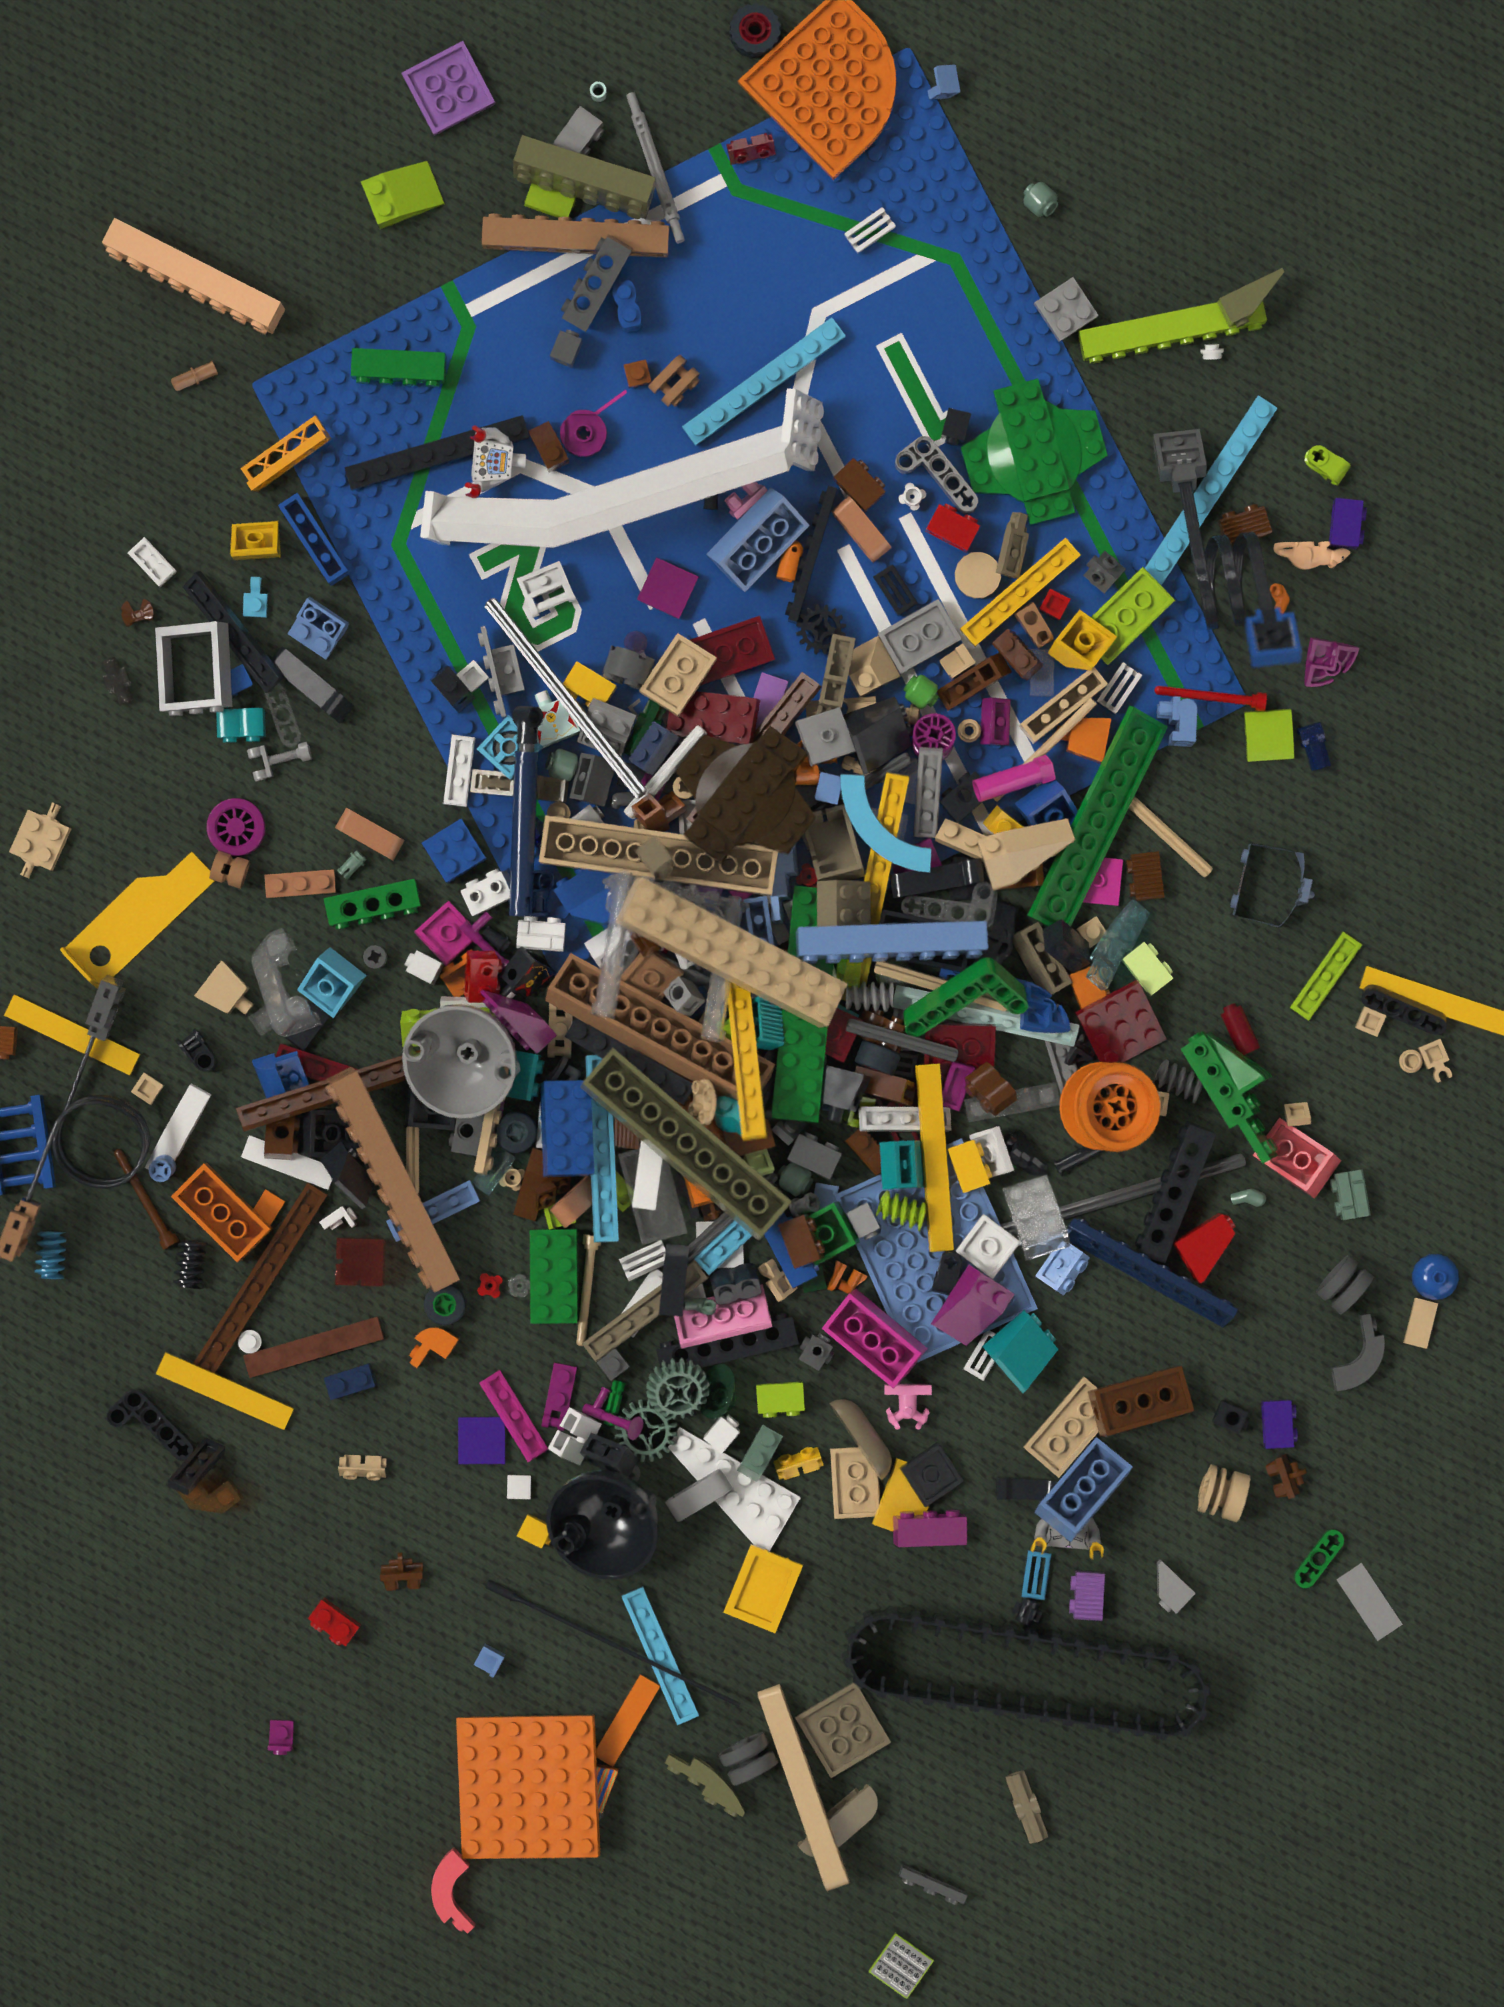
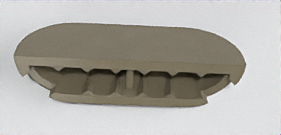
M846 1399L830 1402L829 1405L882 1481L888 1475L892 1463L891 1454L887 1446L857 1404Z
M865 1784L864 1789L860 1791L855 1788L826 1813L838 1848L868 1823L876 1813L878 1806L877 1796L868 1784ZM808 1837L803 1841H799L798 1847L808 1856L814 1857Z

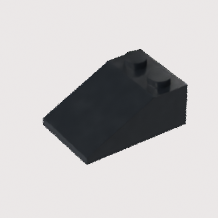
M317 1108L301 1113L300 1155L324 1157L340 1142L347 1148L351 1145L355 1150L359 1148V1145L354 1143L346 1131L349 1125L341 1120L336 1109Z

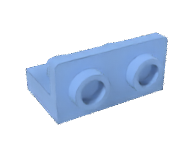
M1061 1238L1036 1274V1277L1060 1294L1065 1295L1066 1292L1073 1288L1074 1280L1078 1274L1086 1269L1090 1257Z

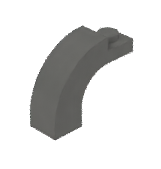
M1370 1313L1359 1314L1363 1336V1347L1359 1356L1348 1364L1330 1367L1334 1390L1336 1391L1351 1389L1364 1383L1375 1373L1381 1363L1385 1348L1384 1335H1374V1331H1377L1375 1317L1371 1318Z

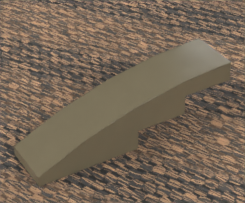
M837 634L832 635L817 714L838 707L842 709L856 638Z
M472 769L471 793L513 797L514 779L511 781L500 771ZM537 775V800L567 803L569 782Z

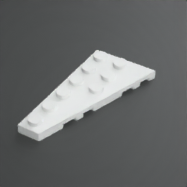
M679 1427L677 1436H674L672 1439L675 1441V1444H669L668 1448L697 1481L715 1470L721 1469L733 1489L715 1500L716 1503L755 1546L770 1551L801 1497L764 1475L756 1482L738 1472L737 1469L741 1463L740 1461L724 1452L721 1454L709 1443Z

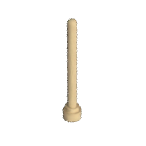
M583 1234L582 1244H585L586 1257L576 1341L578 1346H583L582 1343L586 1341L595 1251L598 1250V1246H601V1242L594 1243V1236H590V1234Z

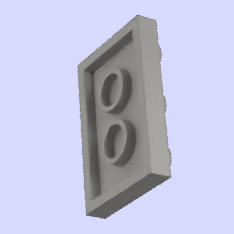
M939 599L878 633L900 674L961 641V637Z

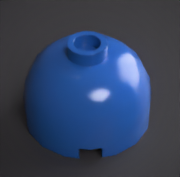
M1428 1254L1415 1264L1412 1272V1283L1417 1292L1431 1300H1442L1450 1296L1457 1288L1459 1282V1272L1455 1263L1441 1254Z

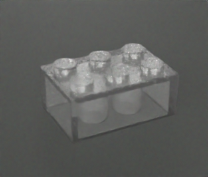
M1047 1175L1002 1189L1025 1260L1070 1247L1068 1232Z

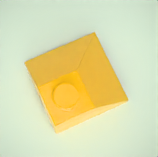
M1079 610L1054 641L1048 654L1065 667L1091 671L1116 640L1117 636Z

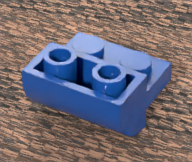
M297 1051L276 1057L273 1053L252 1060L266 1098L310 1085Z

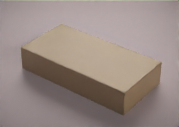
M1414 1298L1403 1343L1427 1349L1438 1303Z

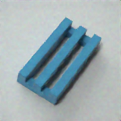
M1028 1550L1021 1597L1045 1600L1051 1553L1041 1555V1552ZM1032 1556H1036L1032 1591L1027 1593ZM1041 1557L1046 1559L1041 1594H1036Z

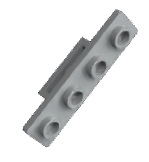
M482 626V633H478L480 646H485L487 655L483 656L486 670H491L492 678L488 679L491 692L496 691L497 701H493L496 715L501 714L502 719H505L507 715L502 696L525 691L514 644L491 650L487 629L485 626Z

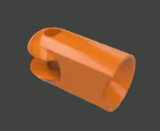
M795 540L780 556L776 575L777 579L787 582L795 581L799 559L803 554V546L800 542Z

